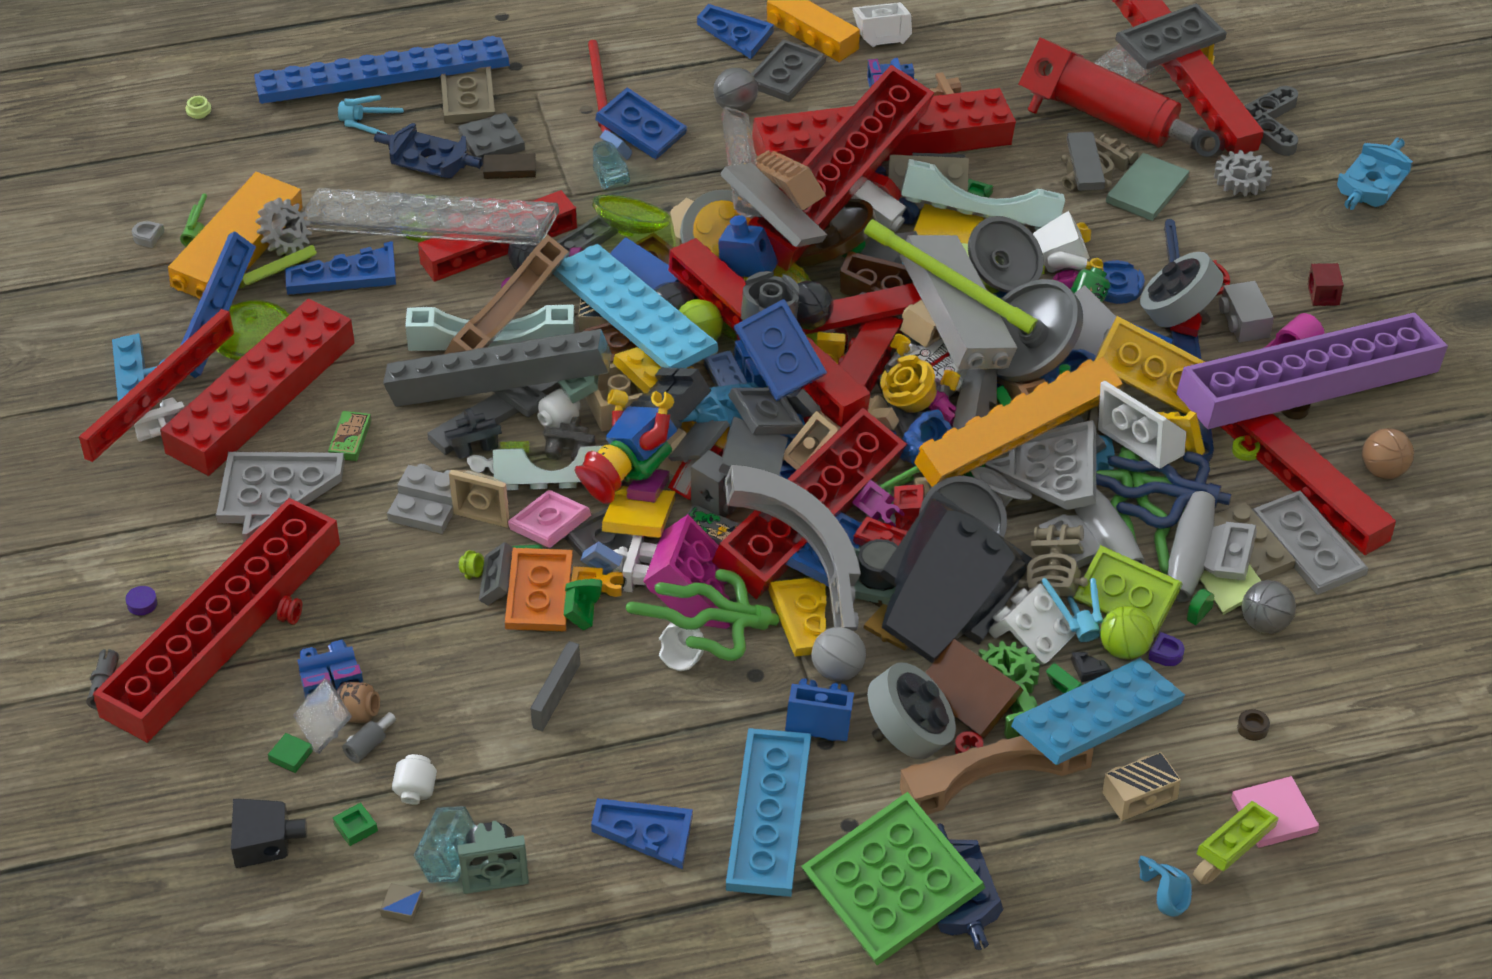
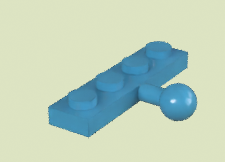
M139 333L112 339L118 401L157 367L145 369L143 344Z

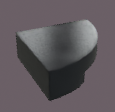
M1085 652L1072 653L1071 661L1081 682L1091 681L1111 672L1110 666L1102 659L1100 661L1094 657L1087 656L1088 653Z

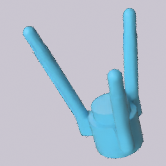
M380 95L356 99L345 98L344 101L339 103L338 117L340 121H345V127H354L372 134H376L377 131L387 134L378 129L357 123V120L362 119L363 113H403L404 110L402 108L363 107L358 105L380 100Z
M1043 578V585L1067 620L1071 631L1076 632L1078 640L1080 642H1089L1100 636L1099 624L1103 622V617L1100 613L1096 579H1090L1093 613L1091 614L1089 610L1080 611L1074 598L1068 596L1067 600L1074 613V617H1072L1049 581Z

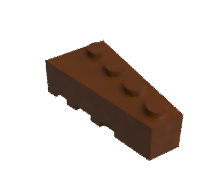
M850 251L840 270V292L850 297L859 295L861 292L870 293L913 283L904 264Z

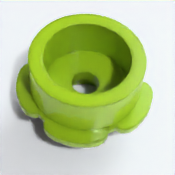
M471 550L466 551L459 560L460 572L464 573L465 578L468 580L482 575L484 567L483 555Z

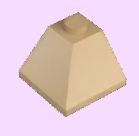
M451 470L449 472L453 514L508 528L509 509L506 483L492 476L468 470Z

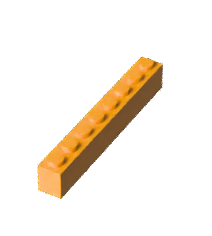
M1104 357L1095 361L1089 359L1082 363L1077 370L1073 372L1065 371L1049 384L1048 382L1041 383L1032 393L1028 395L1021 393L1010 404L1006 406L1002 404L997 405L989 411L988 415L982 418L976 416L969 420L964 427L960 429L954 427L948 430L941 439L926 441L919 447L920 452L914 463L931 487L946 478L962 476L1100 404L1101 382L1106 381L1120 389L1123 383Z

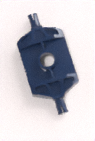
M415 123L409 124L394 135L377 131L374 136L376 143L389 146L390 162L393 165L444 178H452L461 168L464 169L466 165L478 169L483 165V158L468 155L466 136H462L459 142L427 135L417 132Z
M941 823L937 824L939 830L948 839L944 825ZM948 839L983 881L985 889L940 920L938 926L942 933L951 936L968 933V935H971L975 949L982 950L980 940L984 949L989 945L983 931L984 927L998 919L1003 911V906L978 841Z

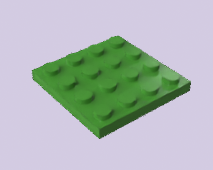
M908 792L801 866L805 875L876 965L882 963L985 889L983 881Z

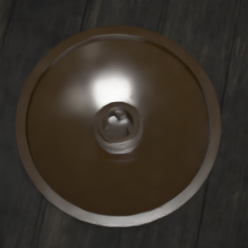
M850 199L823 230L827 234L823 242L811 244L792 266L803 267L827 262L860 245L869 237L864 234L867 224L872 219L877 221L872 205L865 200Z

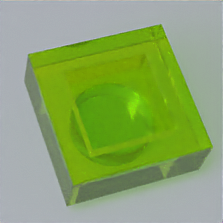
M530 441L500 442V449H524L525 453H531Z

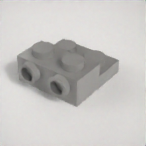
M418 464L417 467L408 465L397 484L398 494L387 512L388 521L443 534L453 516L449 472L451 470H446L442 473L433 471L426 464Z

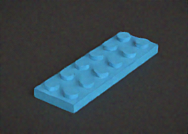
M1139 658L1015 716L1011 727L1055 765H1058L1180 705L1185 694L1154 670L1148 663Z
M748 728L726 878V891L792 897L811 745L810 733Z

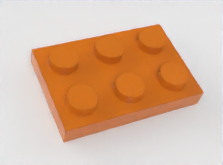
M513 548L505 629L566 632L567 618L563 615L566 595L565 585L571 582L573 550Z

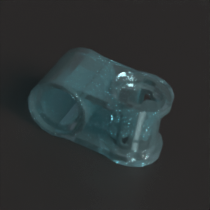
M608 141L596 143L593 146V169L601 187L606 190L610 185L622 182L628 184L630 182L628 167L619 155L615 145Z

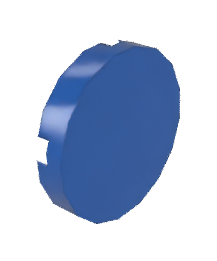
M1119 260L1103 263L1104 272L1107 273L1105 278L1111 283V288L1104 301L1115 304L1128 303L1136 300L1142 294L1145 283L1144 275L1140 270L1134 269V265Z

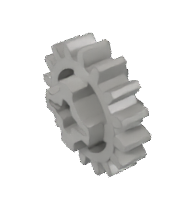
M1239 150L1238 154L1230 151L1228 157L1221 155L1220 161H1216L1214 179H1217L1218 186L1224 185V191L1233 190V195H1237L1238 192H1242L1244 196H1247L1249 192L1257 195L1258 189L1265 191L1266 186L1270 185L1272 167H1269V161H1262V155L1254 157L1252 151L1248 154H1244L1242 150Z
M277 198L264 204V208L258 211L261 217L256 219L255 222L261 225V228L257 230L258 234H263L264 236L261 243L268 242L269 251L277 249V256L283 254L286 256L304 249V246L310 243L307 237L312 235V232L307 230L306 227L311 222L304 220L303 217L307 213L305 211L301 213L298 211V203L291 206L290 199L282 201L281 198Z

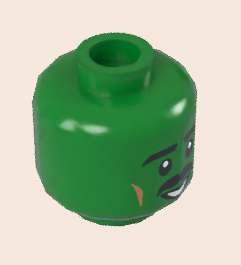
M1092 267L1091 270L1083 269L1078 273L1071 291L1075 293L1085 285L1103 303L1111 288V283L1105 278L1106 272Z

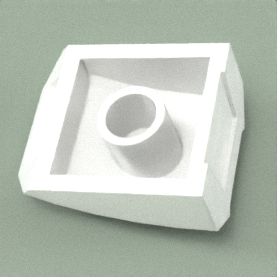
M901 2L854 7L852 9L862 38L872 47L898 42L904 44L912 34L911 14Z

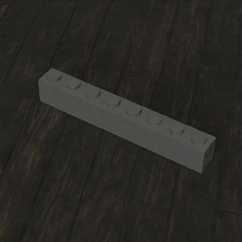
M597 329L388 363L383 384L395 407L607 374L610 369L612 353L602 330Z

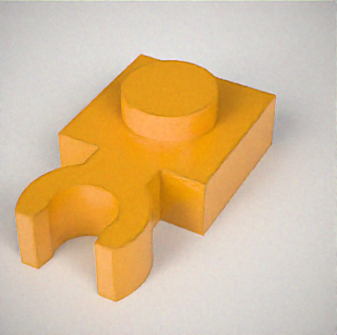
M573 566L571 582L583 579L602 580L601 592H606L613 597L622 596V585H614L624 583V577L621 572H611L608 575H603V568Z

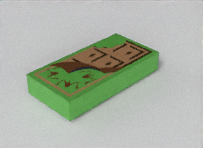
M343 411L328 453H344L345 460L357 461L371 423V415Z

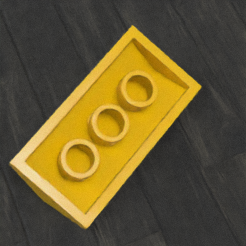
M1116 316L1099 347L1095 360L1104 357L1121 381L1184 414L1191 411L1176 394L1184 367L1205 361Z

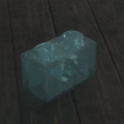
M465 806L437 807L413 855L429 883L458 882L461 870L457 845L465 844L466 834L476 827Z

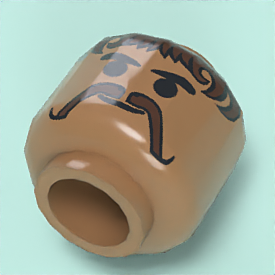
M344 682L333 693L331 708L342 722L365 724L379 712L380 697L370 684Z

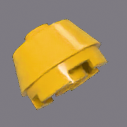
M915 355L898 358L896 360L898 364L892 367L888 373L885 370L882 374L880 385L883 390V396L888 403L906 412L915 413L922 411L933 402L937 393L934 369L928 362L920 360Z

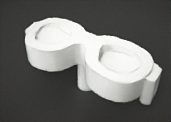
M472 455L467 458V463L474 472L480 473L486 467H489L490 471L494 474L493 458L487 460L479 455Z

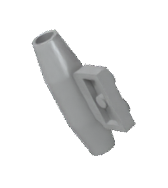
M1097 489L1096 504L1074 508L1077 515L1066 516L1063 514L1039 525V528H1048L1049 525H1055L1057 530H1061L1063 524H1068L1069 527L1083 526L1084 539L1080 541L1084 548L1083 554H1066L1075 559L1079 568L1092 562L1100 545L1141 564H1145L1144 557L1132 531L1110 501Z
M1197 491L1192 494L1179 520L1168 562V576L1181 581L1183 584L1175 599L1178 602H1186L1191 599L1204 569L1218 578L1245 580L1256 538L1257 529L1256 525L1226 522V524L1214 527L1215 498L1210 493L1204 491Z

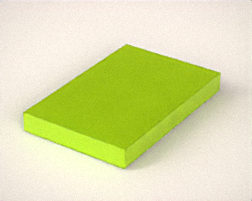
M1100 545L1084 576L1088 580V585L1085 587L1079 585L1073 598L1075 601L1093 609L1090 579L1095 578L1101 613L1107 615L1115 608L1121 606L1139 608L1150 617L1154 626V637L1156 638L1183 584L1175 578Z

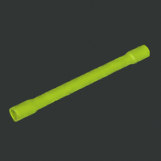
M874 219L867 224L864 230V234L900 253L1006 318L1009 323L1027 334H1030L1038 322L1036 318L1018 307H1013L900 238L892 230Z

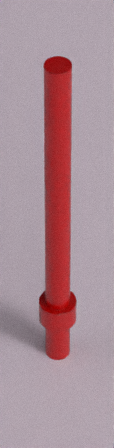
M590 40L588 48L599 112L607 105L598 42ZM598 122V126L601 128L602 133L605 130H608L612 133L610 129H608L607 127Z

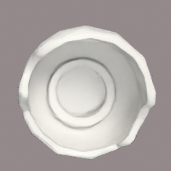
M670 623L659 637V640H661L659 656L671 669L677 671L690 670L701 659L704 650L687 647L686 639L689 636L704 638L703 633L700 632L699 628L696 630H686Z

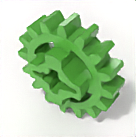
M1000 641L999 647L989 643L987 651L983 649L978 651L979 657L1019 686L1024 685L1028 693H1032L1034 685H1038L1040 664L1035 662V654L1027 655L1028 647L1024 646L1021 649H1017L1016 642L1006 646L1004 641Z

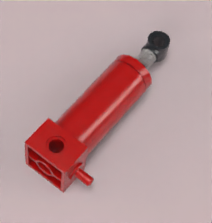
M1039 38L1018 84L1031 90L1030 92L1034 94L1028 111L1036 114L1043 99H1051L1065 103L1158 148L1162 147L1168 138L1172 136L1190 145L1191 149L1197 151L1202 156L1214 158L1221 155L1224 151L1225 140L1219 133L1208 131L1202 127L1198 129L1179 120L1181 103L1083 58V55L1050 40ZM1212 137L1215 140V147L1213 150L1207 151L1204 147L1205 141Z

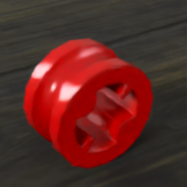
M285 595L278 605L277 620L279 622L287 620L290 625H295L302 613V600L299 598L292 600L290 596Z
M972 731L960 733L955 739V754L966 752L971 746L983 747L982 737ZM964 745H969L967 749L963 748Z

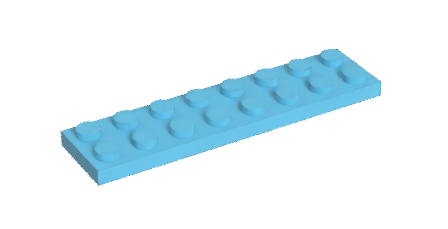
M598 243L587 247L571 257L565 258L553 274L661 367L687 368L718 352L717 342Z

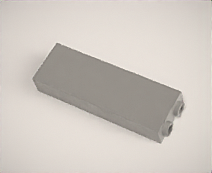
M957 235L907 236V242L986 290ZM900 254V258L932 317L957 369L1009 368L1017 346L1001 316Z

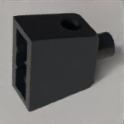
M233 799L231 852L235 868L285 859L288 856L289 839L307 838L306 818L289 820L286 803L269 800Z

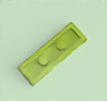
M308 246L244 274L238 288L242 289L281 272L285 268L295 266L314 257L317 253L314 246Z
M1251 801L1200 844L1196 854L1224 872L1276 827L1279 818L1254 801Z

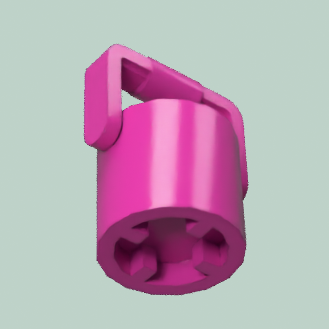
M1301 313L1276 334V338L1264 348L1325 334L1324 328L1314 316Z

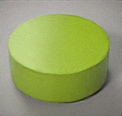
M1245 436L1236 438L1232 445L1233 455L1243 461L1255 460L1256 453L1260 450L1259 442L1255 443L1256 448L1249 452L1241 445V441L1245 440Z

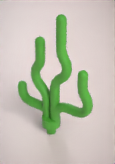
M1123 446L1120 449L1119 457L1140 461L1139 455ZM1120 468L1096 471L1098 474L1110 476L1121 481L1127 487H1133V485L1138 487L1154 481L1172 484L1166 476H1150L1145 472H1132ZM1115 494L1110 503L1116 509V505L1119 502H1125L1128 498ZM1148 495L1137 498L1138 505L1146 508L1152 514L1158 517L1167 516L1163 510L1149 501ZM1118 512V514L1124 520L1126 525L1132 531L1134 538L1136 540L1131 518L1128 515L1121 514ZM1157 528L1154 534V543L1161 573L1168 574L1170 557L1166 537L1170 528Z
M724 569L717 570L715 577L717 580L730 583L734 587L737 602L728 600L714 587L705 583H692L681 586L659 582L655 585V591L658 594L678 598L703 595L720 609L706 608L695 617L689 618L668 607L639 602H628L626 604V611L630 614L665 619L686 630H696L704 626L709 620L732 623V639L734 644L732 649L726 648L718 642L707 638L689 636L686 639L687 647L708 651L719 659L726 661H736L745 653V627L766 630L769 625L777 626L779 622V615L771 613V609L768 606L750 605L744 580L735 572Z

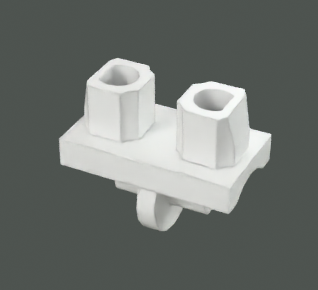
M173 397L162 400L160 403L161 408L147 412L134 424L138 441L160 436V429L185 408L183 402L177 403Z
M633 535L629 551L623 546L613 550L623 556L620 566L614 569L613 572H622L626 578L623 587L625 592H633L635 584L646 585L643 580L649 565H642L641 562H651L657 544L644 542L643 536Z

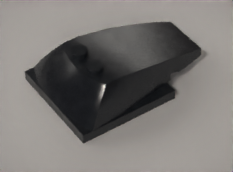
M935 490L879 574L896 587L895 593L889 600L881 628L931 663L939 657L953 639L958 640L962 635H965L979 645L995 622L992 617L1005 606L1019 580L1026 572L1028 563L1033 558L1011 544L987 524L964 511Z

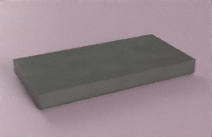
M1195 3L1118 32L1115 40L1147 70L1223 41L1226 38L1227 32Z

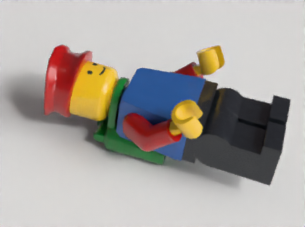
M661 367L655 374L658 379L648 393H643L637 401H633L625 411H623V408L628 402L627 393L617 389L610 390L607 402L616 406L615 411H612V428L606 435V440L610 445L602 446L598 452H587L583 464L576 466L574 469L581 483L596 500L603 504L613 502L615 492L621 488L623 479L627 482L630 480L648 479L670 455L672 447L667 440L682 425L679 420L687 418L711 392L710 387L698 369Z

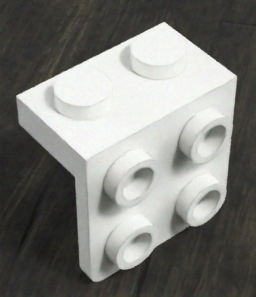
M1041 583L1029 591L1023 588L1010 599L1013 604L1009 608L1004 606L992 617L995 622L989 630V633L994 638L1010 630L1023 646L1028 647L1027 651L1030 654L1036 655V661L1041 665L1047 663L1076 634V632L1071 631L1067 620Z

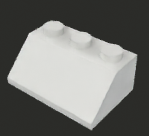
M1106 381L1101 382L1099 431L1159 469L1184 456L1185 430Z

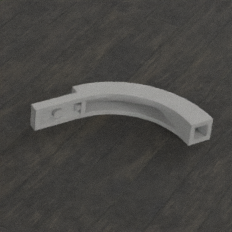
M731 465L725 478L727 506L745 507L767 513L785 522L805 538L820 558L827 574L834 627L856 631L858 629L859 617L853 608L855 600L854 585L861 573L854 547L836 517L816 497L788 479L757 468Z

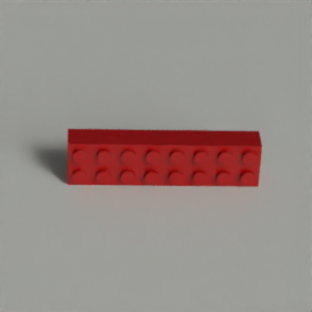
M308 298L160 429L165 454L210 476L227 460L228 452H236L355 344L352 320Z
M862 408L797 469L788 480L816 497L836 517L840 513L845 514L854 505L852 502L870 480L877 483L898 462L907 443ZM754 510L719 544L711 562L720 569L738 574L744 580L747 592L757 600L769 588L770 582L776 581L790 568L786 563L796 552L798 553L804 547L807 541L785 522L767 513Z

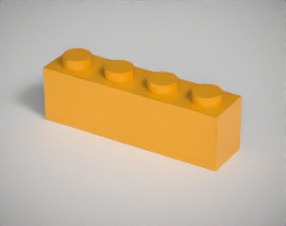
M767 1V21L774 24L776 27L839 63L859 50L860 29L811 1Z

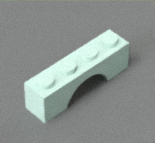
M602 446L580 447L575 460L570 465L555 471L544 470L534 465L527 457L524 449L493 450L494 478L506 483L507 490H518V484H530V489H547V483H559V488H577L576 482L581 481L574 471L575 467L583 464L587 452H598Z

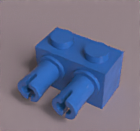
M801 679L798 684L791 685L785 731L810 733L811 736L826 738L831 741H847L854 693L849 692L845 684H841V689H838V683H833L829 689L819 688L815 680L810 679V684L807 685V679Z

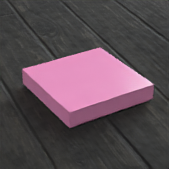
M548 490L508 521L510 530L551 548L588 519L591 513L589 507Z
M1292 776L1236 790L1232 793V800L1238 812L1248 803L1254 801L1279 818L1276 827L1256 843L1258 848L1318 832L1319 824Z

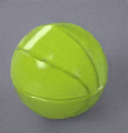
M694 299L681 306L679 311L716 341L720 337L723 330V318L721 312L713 303Z
M1121 606L1109 612L1104 618L1100 629V638L1104 648L1114 657L1125 660H1133L1145 654L1151 647L1155 634L1150 617L1134 606Z

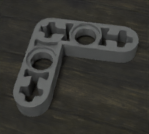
M1290 86L1278 87L1245 105L1262 129L1273 131H1264L1261 142L1283 156L1293 155L1297 150L1298 137L1275 120V118L1296 107L1298 91ZM1268 106L1272 107L1273 109H1265L1263 107Z

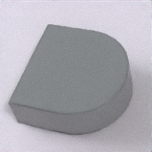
M151 221L139 222L132 228L134 242L149 248H153L165 232L163 224Z

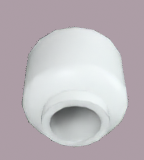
M557 389L539 401L538 419L544 427L561 431L579 418L580 402L577 401L573 404L562 389Z
M415 754L407 755L406 759H402L396 764L392 790L401 797L402 802L417 805L420 803V800H426L432 796L437 770L431 764L429 758Z

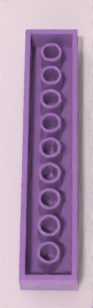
M1410 313L1184 367L1176 394L1191 411L1197 413V418L1207 429L1439 372L1448 345L1416 313Z

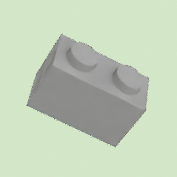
M1250 281L1225 285L1222 297L1219 298V309L1222 314H1225L1229 330L1234 332L1238 342L1270 338L1274 317L1256 282Z

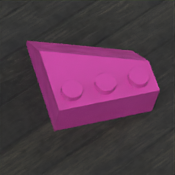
M687 514L663 531L643 582L647 585L649 591L656 594L669 608L689 618L695 617L706 608H720L703 595L678 598L658 594L655 591L657 583L663 582L681 586L692 583H705L714 587L729 600V596L725 594L724 588L727 582L716 579L715 573L720 568L711 562L719 545ZM709 620L704 626L727 629L730 627V623Z

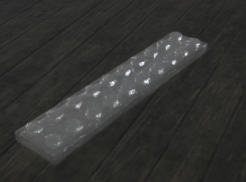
M318 188L303 212L307 213L303 218L305 221L311 222L306 227L307 230L538 245L547 235L560 211L558 203L544 201L535 202Z

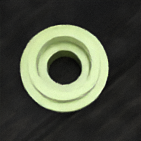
M203 96L191 97L185 107L186 113L192 118L202 119L211 112V104Z

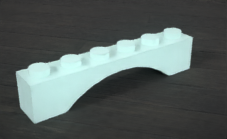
M913 159L908 160L901 189V195L906 196L905 199L911 202L929 201L932 202V206L937 208L955 207L960 213L972 215L973 212L981 213L984 218L994 216L1008 217L1023 225H1033L1036 230L1061 216L1065 203L1064 194L1043 189H1036L1027 194L1012 198L995 199L981 197L966 192L954 185L934 164Z
M546 305L532 314L514 319L488 347L575 333L574 305ZM436 307L407 308L406 335L408 351L446 350L451 340L469 320L447 314Z

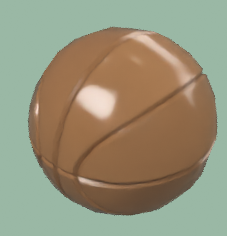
M1393 428L1380 429L1366 439L1362 448V459L1366 468L1373 475L1382 479H1394L1403 475L1412 465L1414 448L1410 439L1403 432Z

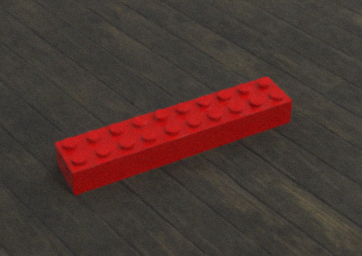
M890 65L805 159L802 164L810 168L826 196L802 211L822 230L826 228L926 114L934 92L895 66ZM759 212L748 223L749 226H759L765 229L778 259L777 265L786 271L790 269L810 246H793Z
M1000 88L933 96L926 114L890 155L912 156L913 153L943 154L1012 145L1016 120ZM853 106L754 118L751 142L757 157L766 151H775L802 164ZM890 155L884 161L890 160Z
M288 498L93 693L99 717L148 743L278 609L281 599L285 595L291 596L340 545L337 520Z

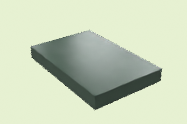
M1142 153L1107 194L1106 203L1153 221L1189 178V170Z

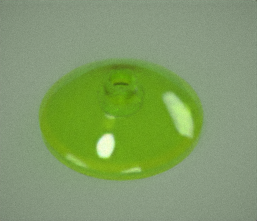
M598 195L594 197L592 203L595 212L608 225L618 229V233L624 236L632 237L634 234H649L660 231L669 226L671 220L670 215L661 208L630 197Z
M246 300L231 305L229 311L234 334L217 351L225 357L239 360L287 318L289 313L281 306L264 300Z

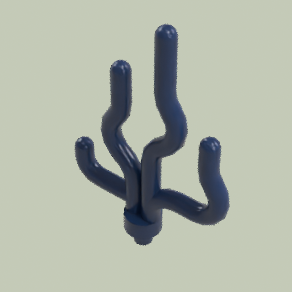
M1191 451L1185 452L1183 460L1199 467L1195 481L1181 477L1170 464L1159 469L1147 460L1136 461L1115 455L1108 458L1110 466L1139 473L1157 471L1163 473L1172 484L1154 481L1138 487H1127L1115 478L1096 473V485L1109 488L1115 494L1124 498L1137 499L1153 493L1176 497L1177 499L1172 505L1170 514L1166 517H1158L1144 507L1126 502H1119L1116 505V510L1119 513L1137 517L1154 528L1165 529L1177 524L1194 492L1204 491L1210 493L1215 498V508H1217L1218 503L1229 506L1232 494L1221 492V485L1206 484L1210 472V463L1203 455Z

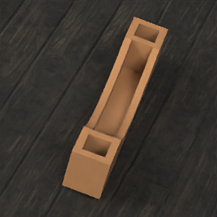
M766 151L756 158L758 162L754 163V165L778 188H781L797 208L804 210L826 196L809 167L775 151Z
M547 234L492 300L455 335L444 354L488 347L554 274L569 251Z
M1023 736L1002 739L994 744L980 748H971L966 752L942 756L934 761L920 765L914 764L902 769L900 791L902 795L908 792L928 815L944 810L951 799L963 788L978 779L994 773L1009 770H1035L1064 776L1091 768L1094 748L1092 747L1055 765Z

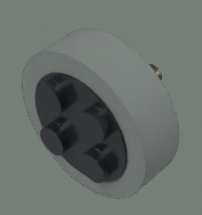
M1189 253L1168 263L1151 279L1142 292L1140 304L1159 327L1178 325L1197 313L1202 317L1201 324L1205 325L1211 320V317L1204 308L1219 292L1223 283V274L1206 253Z
M900 662L892 665L871 681L867 695L872 716L878 725V728L872 731V736L876 741L880 742L886 737L904 754L915 759H926L953 740L956 725L951 706L938 685L921 669L914 665Z

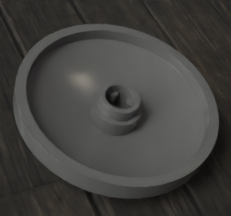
M1051 279L1030 281L1016 287L1001 298L1013 307H1018L1038 320L1033 331L1027 334L1001 316L1017 349L1009 368L997 369V377L1010 382L1030 381L1047 374L1057 367L1074 348L1083 325L1082 305L1078 297L1065 284Z

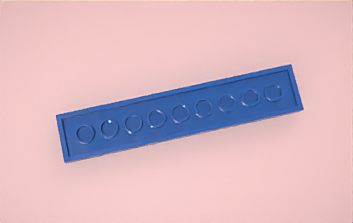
M488 36L478 41L462 40L458 44L447 45L441 43L425 49L414 47L405 52L388 51L384 55L378 56L363 55L358 59L349 60L341 58L325 64L315 62L305 67L289 66L284 70L278 71L263 70L258 74H254L259 103L263 104L440 77L441 74H446L447 76L476 71L473 69L491 66V69L510 66L509 56L501 37Z

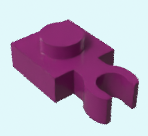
M872 480L866 484L852 502L871 518L879 520L882 516V519L887 524L894 527L896 524L890 520L891 515L898 512L904 516V512L898 506L891 504L895 498Z

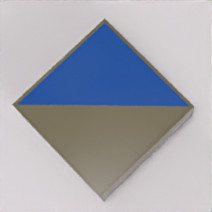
M391 883L380 908L381 916L413 923L423 898L422 889Z

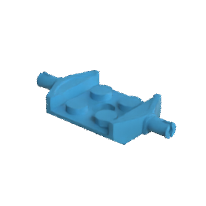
M1399 137L1395 138L1390 146L1364 143L1362 153L1347 172L1339 174L1337 186L1341 194L1349 196L1344 203L1347 209L1350 207V210H1353L1358 202H1364L1374 207L1384 205L1410 173L1413 161L1400 151L1405 144L1402 138L1400 141Z
M755 383L710 387L711 392L687 418L679 421L681 423L687 421L702 423L711 420H727L731 424L734 416L743 420L730 399L729 393L732 388L759 387Z

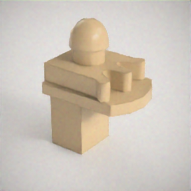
M879 395L870 398L868 412L889 430H894L899 419L893 408H888L884 398Z

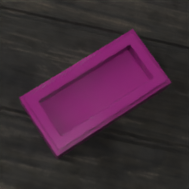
M656 469L648 479L633 480L627 488V498L656 502L669 481L670 471Z

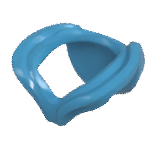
M1140 856L1138 863L1140 879L1147 882L1159 874L1162 875L1157 891L1159 911L1171 917L1184 913L1190 905L1192 885L1189 876L1178 868L1167 864L1159 865L1153 859Z

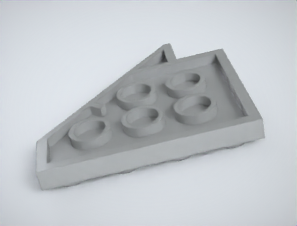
M1091 420L1051 429L1010 450L1009 457L985 463L986 468L1001 474L1018 487L1067 510L1096 504L1095 423Z
M228 452L216 513L217 523H244L242 537L243 542H245L288 498L306 505L342 482L345 463L344 453Z

